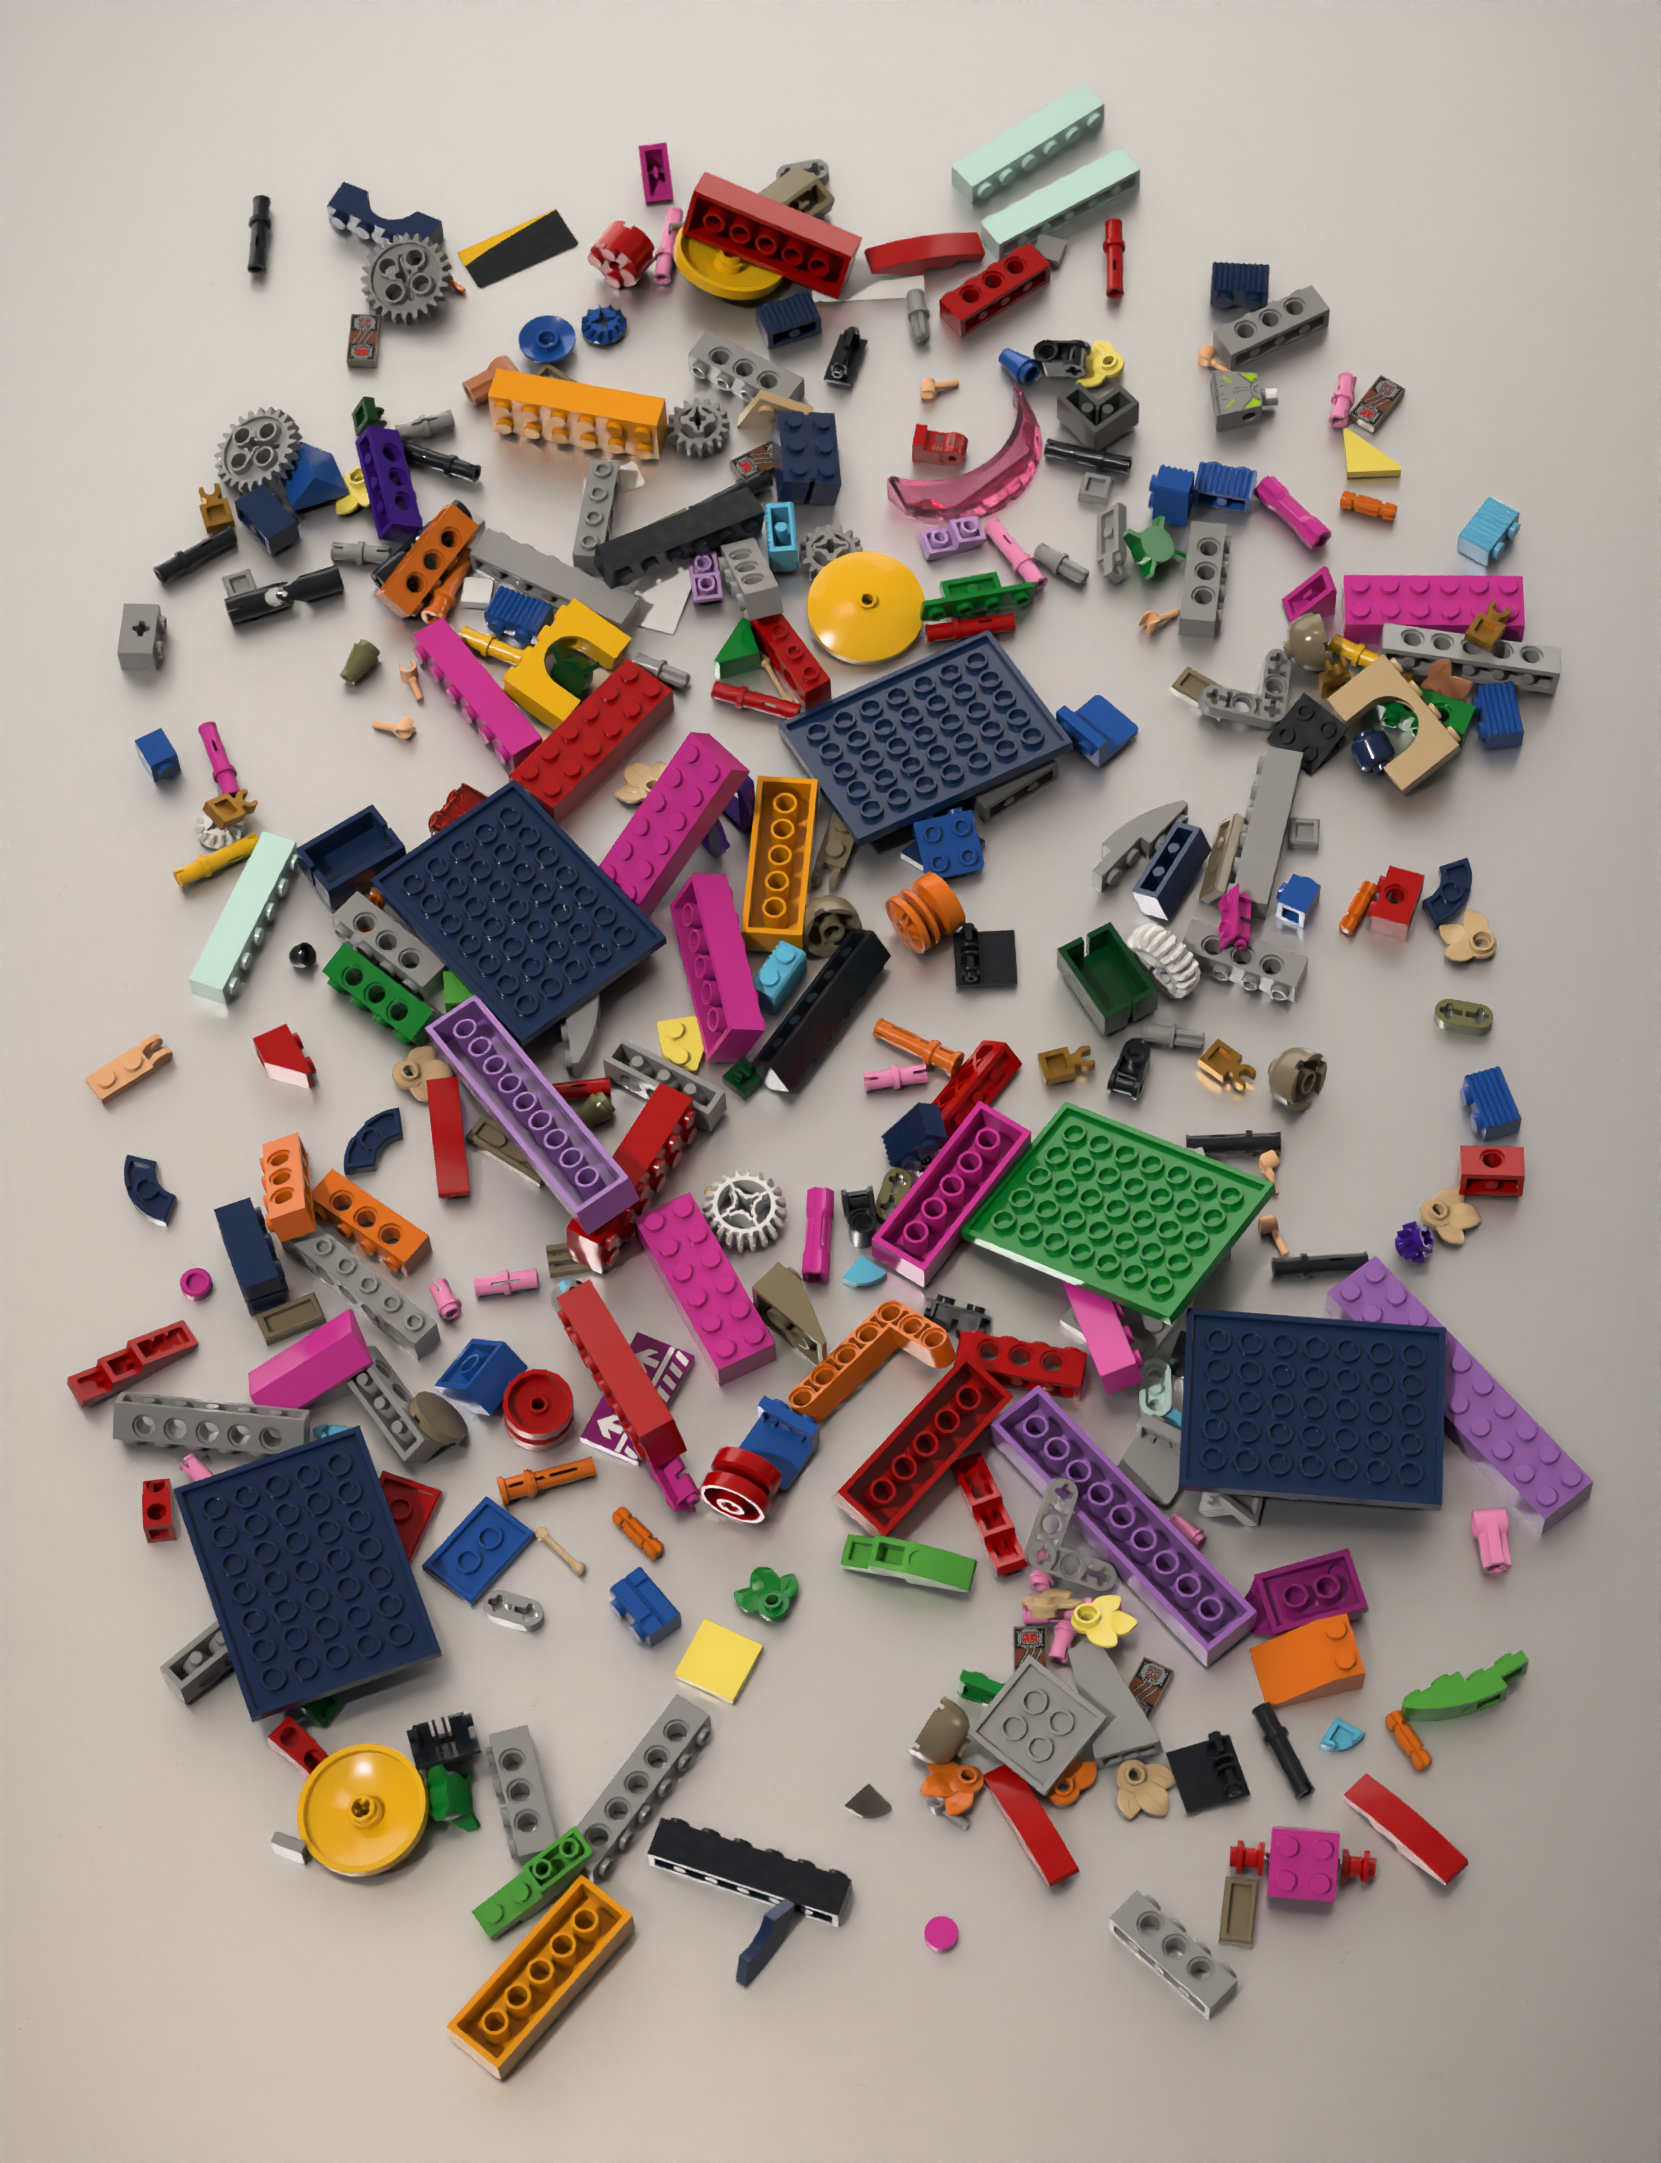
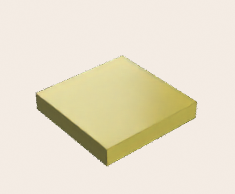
M704 1619L674 1673L675 1678L734 1705L763 1651V1645Z

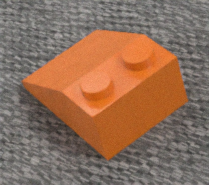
M1347 1613L1315 1620L1249 1648L1265 1704L1271 1702L1273 1709L1363 1688L1365 1670Z

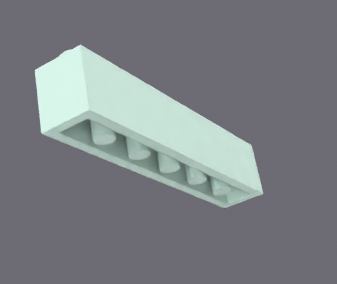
M1082 83L952 165V185L972 205L981 199L989 197L993 191L1003 185H1008L1014 178L1025 171H1030L1045 158L1054 156L1064 146L1076 142L1080 136L1091 129L1098 128L1104 122V103Z
M1122 147L1113 152H1108L1100 159L1081 166L1070 175L1057 179L1053 184L1034 191L1030 196L1021 201L1013 202L1004 210L987 216L980 222V240L999 262L1014 249L1021 248L1027 243L1031 245L1036 243L1039 234L1049 236L1139 188L1140 168Z
M262 832L189 978L193 995L227 1005L231 995L234 996L237 993L240 977L243 971H247L251 965L252 952L256 945L259 946L262 943L265 934L264 928L268 921L273 920L277 910V902L280 896L286 894L292 872H296L299 868L296 841L268 832Z

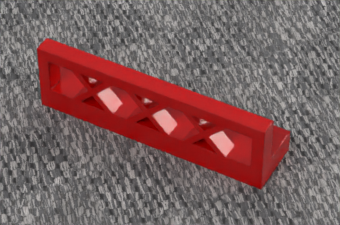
M983 1040L931 1103L939 1106L948 1137L939 1146L940 1150L975 1105L981 1101L989 1106L1022 1065L1006 1042Z

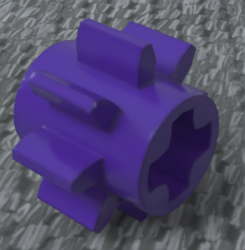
M1416 1221L1402 1225L1403 1230L1397 1231L1395 1238V1247L1399 1255L1404 1257V1259L1412 1258L1414 1263L1427 1259V1254L1433 1252L1432 1248L1435 1244L1432 1231L1424 1224L1418 1226Z

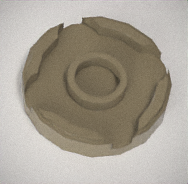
M419 1392L409 1404L410 1414L413 1418L417 1416L420 1420L418 1426L422 1432L442 1445L449 1446L453 1443L456 1446L468 1433L467 1425L454 1406L435 1393Z

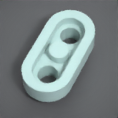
M1153 1358L1145 1361V1367L1139 1369L1143 1379L1139 1383V1410L1141 1414L1145 1412L1149 1415L1154 1414L1165 1418L1171 1412L1172 1405L1171 1369L1165 1361ZM1156 1375L1160 1377V1380L1152 1381L1149 1378ZM1156 1404L1159 1405L1161 1408L1157 1411H1154L1150 1408V1406Z

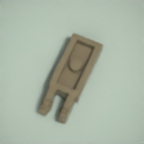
M835 812L832 814L818 852L810 882L811 884L818 885L822 879L824 869L831 870L832 875L829 878V889L833 890L837 889L842 874H845L856 842Z

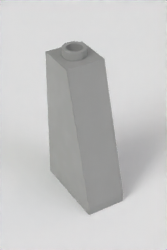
M1089 1640L1081 1641L1073 1648L1067 1649L1078 1694L1108 1717L1106 1722L1090 1740L1099 1770L1122 1764L1126 1760H1137L1164 1753L1158 1734L1106 1650L1095 1646Z

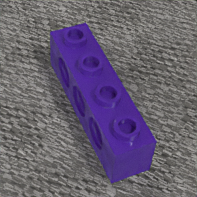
M368 426L355 441L378 538L379 540L406 543L423 528V522L416 502V493L413 490L410 478V469L407 466L404 454V445L401 442L399 430Z

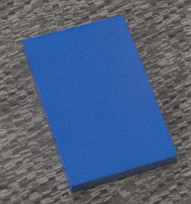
M485 1496L425 1561L422 1568L427 1574L472 1608L536 1538L535 1532L489 1497Z

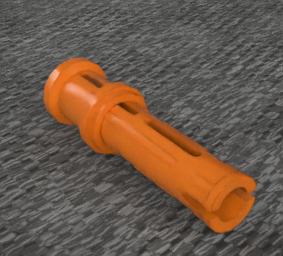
M462 547L456 555L459 560L455 566L447 572L441 586L431 593V602L421 612L422 619L428 625L442 617L447 621L446 616L449 610L454 608L457 602L456 593L471 567L469 555L472 549L468 547L464 549Z
M880 1018L873 1028L874 1032L872 1035L916 1055L922 1059L926 1066L931 1067L933 1065L942 1069L951 1078H953L963 1064L964 1052H954L942 1046V1043L938 1040H925L883 1018Z
M589 1456L585 1459L537 1472L526 1469L523 1470L522 1474L505 1479L500 1476L496 1477L502 1503L507 1505L509 1500L524 1496L532 1498L540 1490L592 1476L595 1477L597 1474L592 1456Z

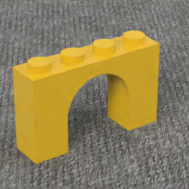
M575 598L572 599L568 606L565 604L561 605L554 615V623L551 626L545 625L537 636L539 641L534 647L529 645L524 650L519 659L521 663L516 668L511 666L502 679L505 682L503 691L506 695L553 730L579 707L581 700L555 683L548 675L544 661L552 654L550 647L560 642L567 649L577 650L586 654L611 672L627 653L632 639Z

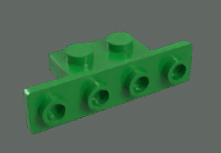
M997 572L940 581L939 590L942 598L923 601L919 614L920 619L924 622H936L947 617L958 615L964 617L986 610L992 612L1003 607H1021L1033 602L1037 587L1035 582L1002 587Z

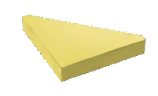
M1343 428L1347 478L1401 476V466L1350 429Z

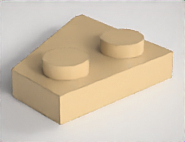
M761 389L738 417L737 427L772 430L778 410L801 411L804 416L808 417V413L813 412V407Z

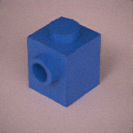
M1293 873L1289 882H1283L1276 896V899H1278L1276 917L1304 929L1319 902L1321 885L1309 877H1301Z

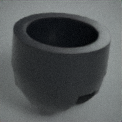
M300 943L289 952V960L292 965L299 969L307 968L315 963L316 952L309 943Z

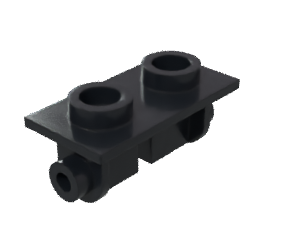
M851 326L843 334H840L823 378L825 381L846 386L852 385L868 340L860 339L858 328Z
M937 1294L936 1300L927 1297V1301L933 1303L932 1309L926 1308L923 1315L947 1330L951 1329L953 1319L958 1320L955 1331L957 1333H960L961 1330L967 1332L979 1330L986 1333L987 1326L982 1325L984 1319L992 1320L991 1317L984 1315L985 1308L968 1303L966 1309L954 1305L956 1299Z

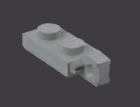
M1120 502L1097 514V562L1101 564L1103 577H1107L1115 584L1124 579L1125 567L1123 562L1127 558L1125 556L1126 542L1123 539V533L1126 532V506Z

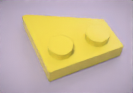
M696 1016L658 1021L657 1029L663 1059L697 1076L705 1051Z

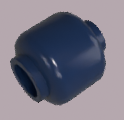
M1370 728L1353 738L1354 744L1351 746V753L1361 771H1374L1375 775L1385 772L1383 767L1395 757V750L1386 733Z

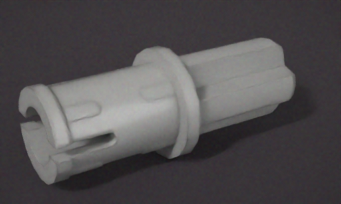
M915 288L909 290L906 295L909 305L907 316L912 324L914 339L922 343L930 338L928 323L930 311L926 309L924 291Z
M1040 543L1033 554L1034 560L1048 566L1053 570L1054 574L1059 575L1061 573L1077 583L1084 584L1090 574L1089 570L1071 561L1067 553L1061 554L1044 543Z
M638 652L632 661L659 681L662 680L680 688H686L689 684L691 675L667 665V661L664 659L661 661L655 660Z
M1145 1022L1143 1039L1151 1043L1170 1045V1048L1178 1045L1201 1049L1204 1046L1205 1033L1176 1028L1177 1024L1168 1026Z

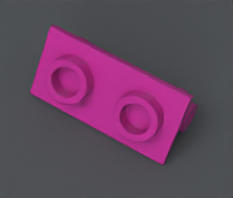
M1236 884L1228 893L1223 894L1219 902L1221 922L1217 934L1220 936V950H1223L1228 944L1234 945V948L1237 950H1244L1250 943V925L1240 920L1245 922L1251 920L1252 900L1247 893H1239V884Z
M680 1456L673 1458L656 1469H653L648 1459H646L653 1478L659 1483L666 1496L668 1505L674 1512H695L697 1509L694 1505L701 1500L699 1489L689 1473H685L681 1478L679 1477V1474L686 1469Z

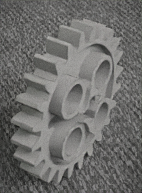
M406 232L403 240H399L395 234L393 235V243L389 244L388 241L383 240L385 248L382 250L374 247L377 253L376 257L367 256L371 266L362 267L364 272L368 274V276L361 277L362 283L367 285L362 288V292L365 296H368L366 298L367 303L370 306L373 305L372 309L376 314L381 313L384 320L387 321L391 317L393 322L398 324L402 317L406 325H409L411 317H414L420 323L421 314L424 313L430 318L431 313L429 309L440 310L437 304L438 300L447 301L443 291L452 290L449 284L446 283L453 280V276L447 272L452 269V266L446 261L448 256L445 252H440L441 247L437 243L432 245L433 242L429 237L422 241V237L416 233L412 240ZM401 256H403L404 267L406 271L410 274L407 276V279L414 295L413 301H410V291L404 283L406 282V275L400 263ZM422 257L418 265L412 266V262L416 258ZM395 266V270L392 273L385 274L388 267ZM429 283L426 290L418 291L422 284ZM396 292H402L398 299L392 300V296Z
M259 407L257 415L250 410L247 419L239 417L240 424L237 426L230 424L232 432L230 434L223 433L226 441L217 445L222 450L215 454V457L219 460L215 464V467L219 470L217 475L227 487L237 494L242 492L246 495L262 484L268 490L271 483L277 487L278 478L287 479L285 471L287 469L294 470L295 467L291 464L292 460L300 459V456L295 453V451L303 447L298 442L303 438L298 432L299 426L281 409L275 411L272 407H269L265 411L262 407Z

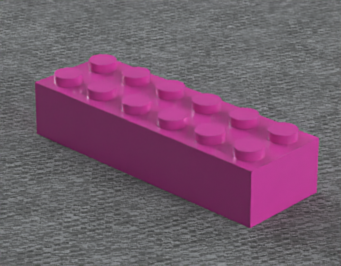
M1344 575L1342 588L1343 638L1356 644L1379 645L1384 623L1465 634L1478 613L1481 612L1486 615L1489 603L1495 600L1497 601L1496 612H1504L1507 606L1511 608L1509 619L1504 623L1506 624L1505 631L1500 639L1522 642L1525 628L1523 576Z
M690 732L605 856L599 868L644 915H652L750 771L710 734Z
M692 873L669 907L707 1062L737 1063L748 1054L764 1033L765 1019L761 1016L758 1004L759 995L754 988L752 967L748 964L745 952L746 944L741 936L739 916L735 912L732 900L733 892L731 887H729L726 874Z
M979 1101L872 1238V1256L925 1288L962 1240L961 1228L1031 1144V1131Z
M690 1192L633 1218L635 1235L719 1387L777 1360L776 1344Z

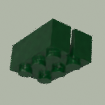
M1111 922L1087 933L1086 956H1084V940L1082 937L1057 949L1058 970L1103 1036L1128 1025L1129 1017L1134 1022L1157 1010L1158 990Z

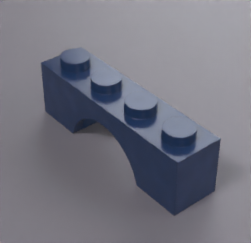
M346 182L341 184L327 204L329 221L336 228L348 230L363 239H370L382 245L384 239L389 244L393 243V235L395 234L399 240H403L406 232L412 240L416 233L422 237V241L429 237L433 242L432 245L435 243L440 245L444 239L442 221L418 211L402 219L391 220L382 218L371 210L368 191Z

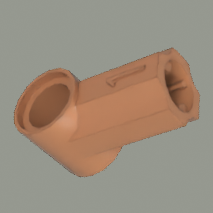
M504 355L495 358L489 364L488 370L462 383L463 390L472 405H477L488 399V393L497 368L519 372L508 356Z

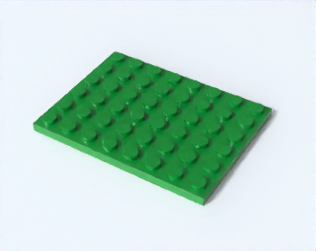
M1065 1101L961 1228L960 1233L962 1239L1172 1325L1271 1199L1276 1189L1274 1183Z

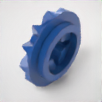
M611 304L607 308H602L598 305L595 310L588 309L587 315L582 317V333L586 339L595 344L606 345L614 343L626 332V317L623 316L621 309L615 310ZM601 319H605L607 322V330H604V327L600 324Z

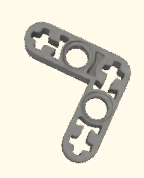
M1281 649L1271 650L1267 653L1262 664L1258 695L1210 685L1203 689L1198 700L1201 711L1218 718L1265 729H1275L1286 713L1292 660L1291 658L1287 659L1285 652ZM1273 661L1279 662L1280 669L1277 674H1273L1275 671V662ZM1266 685H1277L1280 688L1281 693H1270ZM1209 697H1214L1217 704L1211 703ZM1226 700H1229L1230 702H1229V704H1228V706H1227V708H1226L1225 705H1226L1227 702H1225V701H1226ZM1234 703H1245L1249 707V712L1238 711ZM1270 704H1275L1272 715L1275 716L1274 718L1269 717V712H1267Z
M1061 1477L1055 1478L1047 1485L1025 1548V1561L1029 1566L1097 1591L1109 1590L1114 1586L1117 1578L1116 1570L1111 1564L1061 1547L1078 1497V1490L1071 1480ZM1063 1484H1066L1065 1490L1069 1492L1068 1498L1062 1497L1059 1503V1507L1065 1508L1064 1513L1048 1508L1050 1503L1057 1505L1059 1496L1054 1493L1056 1487L1062 1488ZM1048 1515H1056L1059 1519V1527L1055 1532L1047 1533L1043 1528V1521ZM1039 1534L1043 1537L1054 1539L1053 1544L1046 1542L1044 1546V1552L1048 1554L1047 1559H1041L1039 1564H1037V1558L1033 1556L1034 1550H1041L1044 1542L1037 1539ZM1074 1556L1078 1560L1079 1567L1074 1574L1068 1575L1063 1571L1062 1564L1064 1559ZM1086 1567L1095 1571H1101L1102 1567H1104V1573L1108 1575L1107 1580H1101L1099 1585H1097V1578L1084 1574Z

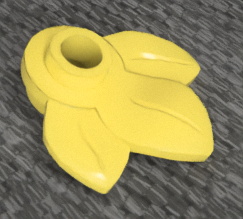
M1095 341L1092 345L1091 354L1086 359L1087 374L1082 378H1078L1076 384L1080 382L1085 388L1099 386L1105 379L1114 380L1119 378L1125 367L1123 357L1115 352L1111 343Z
M356 467L349 472L348 476L342 477L347 487L348 495L337 498L336 513L338 515L352 513L359 505L363 507L370 505L361 467Z
M1117 1595L1100 1596L1092 1603L1080 1604L1075 1608L1071 1616L1073 1629L1081 1634H1086L1090 1643L1102 1648L1116 1647L1118 1643L1117 1637H1122L1132 1632L1137 1626V1620L1119 1611L1121 1597Z

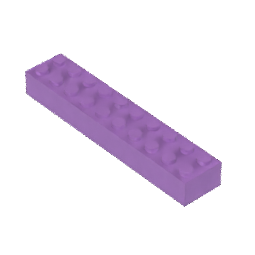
M474 994L425 1027L438 1053L587 1236L640 1200L626 1173L480 998Z
M1376 1256L1327 1292L1325 1309L1334 1319L1444 1327ZM1446 1329L1444 1434L1536 1531L1542 1535L1590 1497L1593 1480Z
M1039 1385L990 1422V1440L1043 1496L1047 1485L1055 1478H1066L1074 1482L1077 1486L1078 1497L1069 1523L1107 1563L1114 1567L1116 1573L1206 1667L1255 1628L1257 1611ZM1063 1484L1062 1488L1056 1487L1054 1492L1059 1496L1057 1505L1052 1504V1506L1061 1513H1064L1065 1508L1059 1507L1062 1497L1068 1498L1069 1492L1065 1490L1066 1484Z

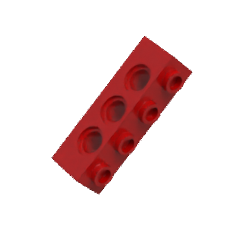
M1030 243L1025 244L1021 248H1016L1004 259L992 263L979 275L970 277L954 291L944 294L939 299L940 318L962 338L1050 281V263Z
M782 613L751 621L748 620L757 646L765 656L770 658L771 665L798 702L802 704L805 711L832 699L831 679Z
M961 1330L953 1365L967 1353L1005 1388L1030 1392L1039 1385L1050 1396L1080 1401L1087 1367L1086 1352H1081V1350L1075 1347H1052L1041 1341H1034L1032 1343L1018 1341V1339L1012 1336H990L979 1330H971L969 1332ZM986 1354L996 1356L993 1360H986L982 1357ZM1016 1360H1025L1028 1364L1018 1366L1014 1362ZM1050 1365H1055L1060 1369L1057 1371H1048L1045 1368Z

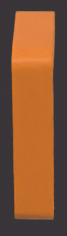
M889 1300L881 1304L790 1392L788 1403L793 1412L800 1416L801 1414L810 1416L818 1425L898 1347L936 1369H943L951 1365L956 1357L955 1350L944 1328L901 1302Z

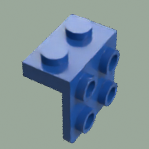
M1101 695L1092 697L1075 713L1066 705L1056 712V720L1072 740L1073 746L1097 767L1101 766L1138 734V726Z
M963 807L945 811V816L934 818V815L931 814L912 823L910 826L912 839L916 838L924 875L928 872H933L943 879L979 871L984 867L985 863L972 810L963 811Z
M764 1395L757 1405L759 1419L739 1448L753 1452L773 1464L782 1476V1482L778 1489L787 1490L819 1445V1426L810 1416L805 1414L800 1416L791 1411L789 1406L779 1399L772 1400Z

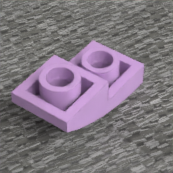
M977 516L951 519L948 526L944 528L920 531L918 540L927 561L972 549L984 543L986 537Z
M710 551L702 556L697 555L687 559L694 603L723 600L716 551ZM692 559H695L694 568L697 574H694Z

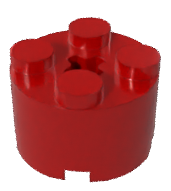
M624 221L612 222L591 247L590 254L587 256L588 262L606 277V281L610 286L617 289L621 286L629 287L635 285L656 259V255L653 256L652 253L655 248L649 237L634 225L631 229L623 226L625 224Z

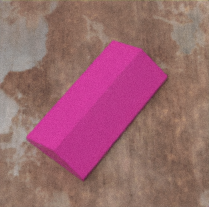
M346 1310L249 1372V1394L254 1404L303 1409L373 1365L374 1362L353 1310Z

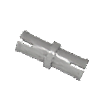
M447 410L427 417L421 415L417 420L395 425V430H399L401 440L409 441L423 436L428 438L431 437V434L438 431L455 428V421L451 410Z
M332 542L331 546L333 548H331L330 552L332 561L357 562V565H364V563L382 564L392 555L391 546L366 545L365 542H358V544Z

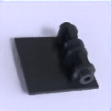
M1303 693L1268 736L1267 740L1277 748L1302 752V768L1312 775L1335 745L1341 747L1346 742L1347 737L1344 734L1349 727L1306 693Z
M965 923L959 932L953 933L956 987L1018 984L1014 930L978 932L973 923Z
M464 1712L447 1716L451 1728L450 1732H448L445 1718L441 1717L445 1732L438 1735L435 1720H431L435 1736H432L428 1722L412 1725L413 1729L406 1731L417 1771L422 1769L429 1771L433 1766L441 1763L443 1765L454 1760L459 1762L467 1761L476 1754L482 1753L471 1713L464 1714Z
M1214 1731L1208 1734L1209 1740L1166 1752L1187 1814L1251 1795L1229 1734L1224 1736L1221 1735L1220 1731Z

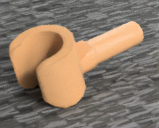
M1209 344L1202 345L1197 357V362L1200 366H1212L1219 371H1230L1214 358L1216 350L1213 346Z
M925 378L921 383L920 397L926 401L933 400L937 396L936 390L959 386V380L935 382L932 378Z
M1175 609L1163 614L1146 611L1139 626L1146 625L1145 633L1154 634L1159 623L1179 616V611Z
M410 660L412 668L409 670H404L400 663L401 679L412 687L417 701H422L424 697L417 681L419 675L416 662Z
M406 716L398 724L373 721L372 723L373 728L394 732L402 740H407L416 730L415 727H412L413 720Z
M1269 1150L1261 1154L1258 1167L1262 1173H1265L1267 1181L1274 1183L1276 1192L1273 1196L1279 1194L1272 1169L1278 1167L1280 1163L1276 1153L1273 1150Z
M1274 1215L1259 1217L1258 1228L1260 1234L1271 1233L1272 1239L1282 1256L1288 1255L1289 1251L1279 1233L1277 1218Z

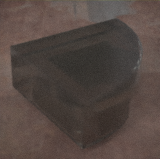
M869 1783L844 1805L847 1812L864 1819L878 1818L892 1810V1806Z

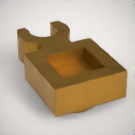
M218 483L214 484L215 492L210 495L204 492L203 487L199 488L200 499L203 503L199 507L207 534L221 531L227 526L235 527L228 499H222V492Z
M1495 600L1489 603L1486 615L1481 612L1478 613L1464 637V640L1489 652L1493 650L1503 635L1506 627L1504 623L1508 621L1511 608L1507 606L1504 612H1496L1497 601Z
M1344 656L1340 657V662L1336 665H1331L1329 660L1324 662L1325 672L1319 673L1317 689L1321 699L1329 698L1351 680L1349 667Z
M242 789L237 792L235 798H232L227 792L206 801L202 810L220 830H223L243 821L246 814L254 812L258 802L257 800L252 802L244 801L248 791Z
M1219 1039L1211 1045L1198 1061V1066L1222 1083L1227 1077L1231 1078L1235 1088L1241 1091L1246 1089V1082L1240 1079L1241 1076H1248L1252 1080L1256 1078V1070L1252 1066L1240 1064L1242 1062V1055Z
M1081 1046L1072 1054L1069 1053L1068 1047L1038 1053L1037 1060L1045 1085L1076 1079L1075 1070L1082 1072L1094 1070L1095 1060L1084 1061L1081 1059L1091 1055L1090 1046Z

